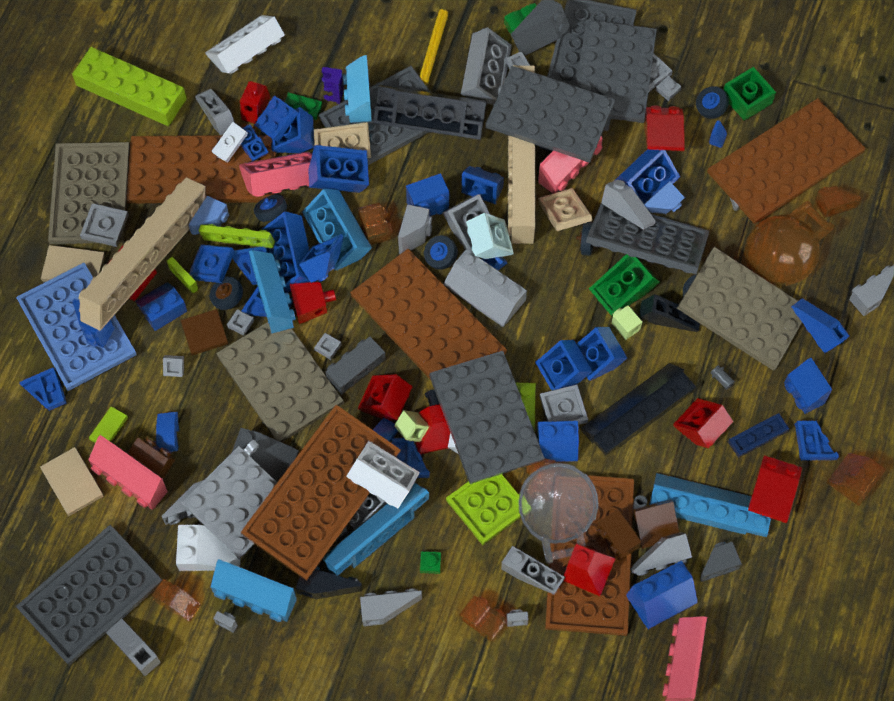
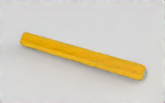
M440 9L419 76L425 85L429 82L448 17L447 10Z

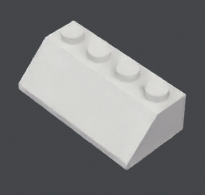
M261 15L205 53L221 72L231 74L237 71L238 66L241 64H247L252 61V57L256 54L264 53L269 45H275L280 42V38L284 36V33L275 17Z

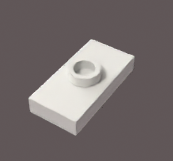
M232 122L212 152L228 163L248 135V132Z

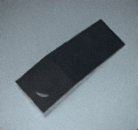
M654 294L641 302L639 318L652 324L698 332L700 325L699 322L677 309L679 304Z

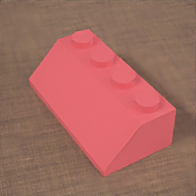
M602 136L594 152L595 155H598L602 150ZM552 151L540 164L538 183L553 194L563 191L571 178H576L579 170L582 167H586L589 162Z
M308 151L239 164L247 191L259 197L268 192L280 193L283 189L296 190L300 186H309L308 169L312 154Z
M102 435L97 438L89 457V462L92 465L91 469L98 475H105L107 477L106 480L111 485H119L122 488L121 491L128 497L134 496L137 498V503L142 507L146 508L148 506L153 510L168 492L162 478Z
M707 617L679 618L677 624H673L672 636H675L674 644L671 643L669 648V656H672L671 664L667 663L665 673L666 676H669L668 684L664 683L662 696H666L665 701H694Z

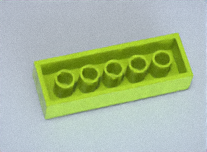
M90 47L72 73L76 86L168 127L187 99L184 87L93 47Z

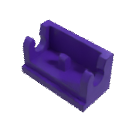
M322 67L324 91L333 93L332 96L324 95V99L340 104L344 92L342 70Z

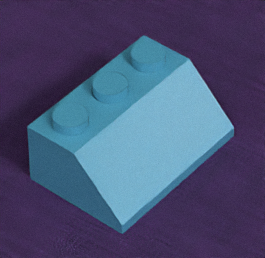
M363 55L346 66V74H343V83L347 85V89H344V98L348 100V105H345V114L349 116L350 123L372 121L367 55Z

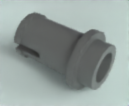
M718 365L710 372L712 378H716L726 390L735 383L724 371V367Z
M641 495L635 497L633 510L645 507L647 499Z

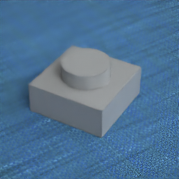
M522 51L505 60L509 69L513 65L530 66Z
M667 76L656 86L655 91L669 101L681 90V86Z
M236 310L227 326L244 336L254 322V318Z
M324 333L314 348L316 352L331 360L340 348L341 342Z
M164 355L163 376L183 377L184 356Z
M522 610L510 611L506 617L507 627L527 625L528 613L522 612Z
M217 611L213 618L215 623L234 633L237 628V623L234 620L235 617L227 612L222 614Z

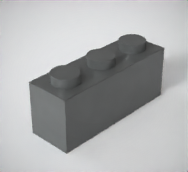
M371 337L366 340L363 339L357 344L355 349L351 352H346L341 360L337 363H332L327 368L326 377L342 395L386 360L385 352Z

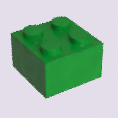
M754 67L727 82L724 86L729 104L744 121L771 105L776 94L775 90Z

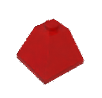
M440 404L429 406L418 413L429 425V429L422 440L415 442L417 451L420 454L448 449L450 430Z
M576 543L563 581L601 596L616 558L583 544Z

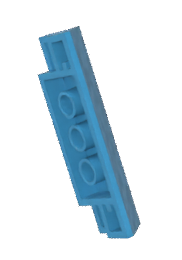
M656 473L649 505L671 499L674 503L676 518L744 535L751 533L767 537L771 518L748 511L751 496Z
M414 483L399 508L387 503L324 556L323 560L327 564L328 571H333L338 576L348 566L351 565L353 569L414 519V511L429 500V492Z

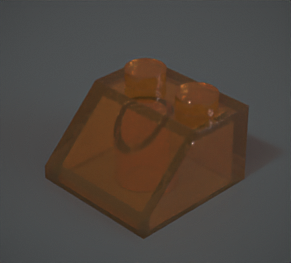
M848 453L826 483L860 506L886 469L870 457Z

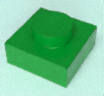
M421 551L420 573L440 574L441 552Z

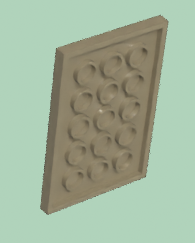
M129 142L56 144L48 236L49 244L97 243L81 239L80 237L92 204L126 211L130 154ZM125 227L123 229L119 243H124Z
M715 247L709 253L677 309L771 370L777 368L802 323L791 307L798 302L796 299Z
M267 322L216 353L273 438L281 443L330 413L335 405L341 406L344 404L340 395L292 328L271 334L269 323Z

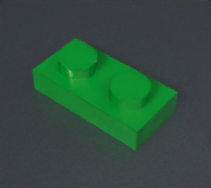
M289 92L285 99L287 105L293 109L302 108L313 116L315 120H317L323 106L322 101Z

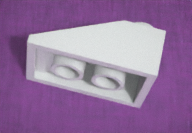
M178 525L176 565L179 571H215L218 559L240 567V559L204 525Z

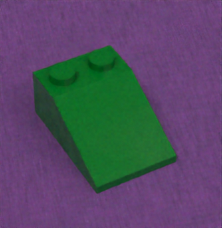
M626 254L597 280L589 290L609 314L613 316V313L619 308L623 309L645 296L660 281L640 258L630 257Z

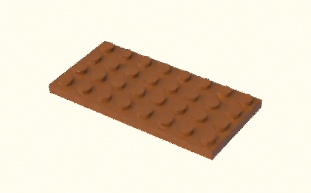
M817 98L708 168L707 173L737 203L745 215L756 224L864 153L866 148Z
M257 135L269 153L255 161L276 158V152L272 151V138L268 135ZM131 136L127 203H164L166 197L172 194L178 183H182L186 177L205 186V198L209 196L222 203H258L265 197L275 195V193L268 192L263 196L256 197L247 191L239 164L255 161L249 158L241 145L228 163L215 155L212 150L222 136Z
M409 249L405 250L350 292L353 299L429 379L431 372L503 351L504 355L507 353V349Z
M335 405L240 533L307 581L370 494L367 489L359 484H355L346 477L368 441L394 457L398 456L401 449L338 405Z
M555 473L549 568L564 576L576 543L614 557L608 549L609 545L606 540H602L597 534L598 521L619 509L632 528L634 479ZM631 554L621 560L617 556L614 557L616 559L601 596L565 581H562L555 594L547 592L545 629L627 636L629 599L626 594L630 590Z

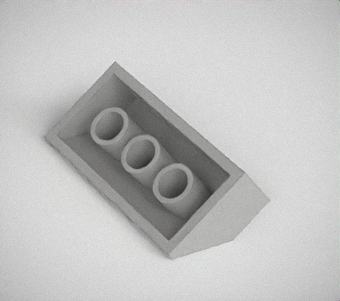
M488 27L472 34L461 94L469 99L487 101L486 104L495 105L506 79L508 66L505 60L510 57L511 44Z
M467 249L456 260L443 284L448 290L502 327L507 324L526 301L527 290Z

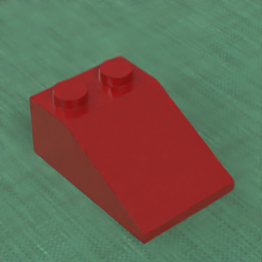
M656 105L646 107L644 130L647 149L684 151L683 110L676 106L661 108Z
M764 455L757 472L748 511L787 523L799 484L802 467Z

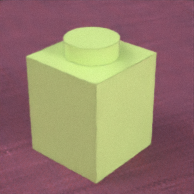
M626 306L623 309L619 308L613 313L611 324L627 340L641 330L642 321L629 306Z
M403 411L394 425L405 440L420 442L429 429V425L417 412Z

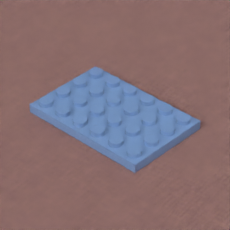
M85 263L16 297L67 391L137 355L115 315L111 318L114 331L104 348L98 345L94 347L86 342L72 302L74 299L80 301V292L82 289H86L93 279Z

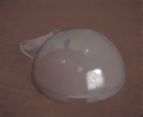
M563 463L543 466L529 475L521 487L518 499L521 520L528 531L542 541L547 564L552 563L555 559L571 556L574 547L551 552L550 543H565L577 538V543L586 546L583 533L588 530L593 520L595 521L598 510V495L590 478L575 468V466Z

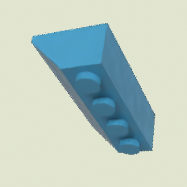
M323 189L302 211L319 243L340 234L344 236L340 256L335 263L334 270H339L362 259L372 248L339 190Z
M255 250L249 251L271 334L294 328L293 320H296L293 309L289 310L288 304L291 303L288 292L284 293L283 290L286 287L284 277H279L278 271H281L279 261L274 260V256L271 253Z
M218 559L211 583L214 596L225 600V598L233 600L232 603L240 607H244V605L251 607L253 612L260 615L266 613L277 622H281V620L288 621L297 601L293 588Z

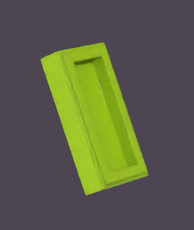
M173 257L168 259L169 270L194 294L198 290L196 281Z
M110 407L90 435V441L96 443L97 438L102 435L112 442L128 419V416Z

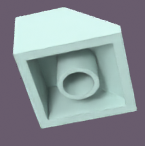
M483 213L466 222L467 232L472 242V251L475 256L490 259L514 254L504 219Z

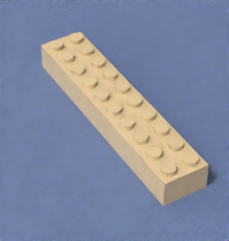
M513 65L515 67L535 73V66ZM508 135V234L511 236V243L533 244L535 232V144Z
M187 177L182 183H178L173 193L169 194L164 203L156 208L154 214L146 219L144 225L135 231L134 236L125 242L123 248L114 254L112 260L103 266L98 276H94L88 287L82 289L79 294L80 321L100 331L190 229L189 223L205 200L204 185Z

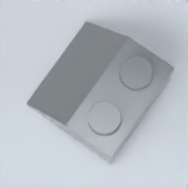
M407 205L398 236L399 254L407 249L410 251L426 242L427 236L430 237L432 217L429 216V209Z

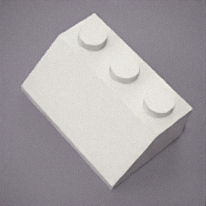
M368 441L346 477L355 484H359L367 489L371 494L382 498L389 505L399 508L420 472Z

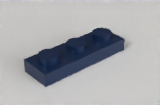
M778 413L730 438L728 443L739 458L787 433L789 428Z

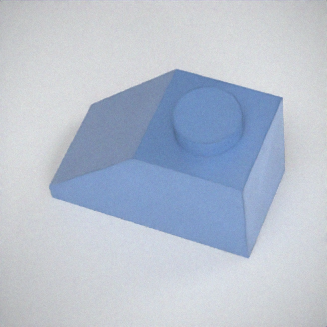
M669 181L644 206L650 213L667 214L671 210L675 212L682 205L680 202L685 197Z
M207 196L189 223L191 234H199L200 225L213 224L220 227L223 222L225 223L229 217L227 204Z

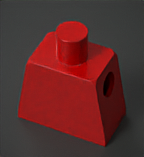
M253 81L248 82L240 100L241 120L255 124L263 113L270 99V94L265 85Z
M320 282L290 284L299 324L326 314V303L336 301L334 289L323 292Z

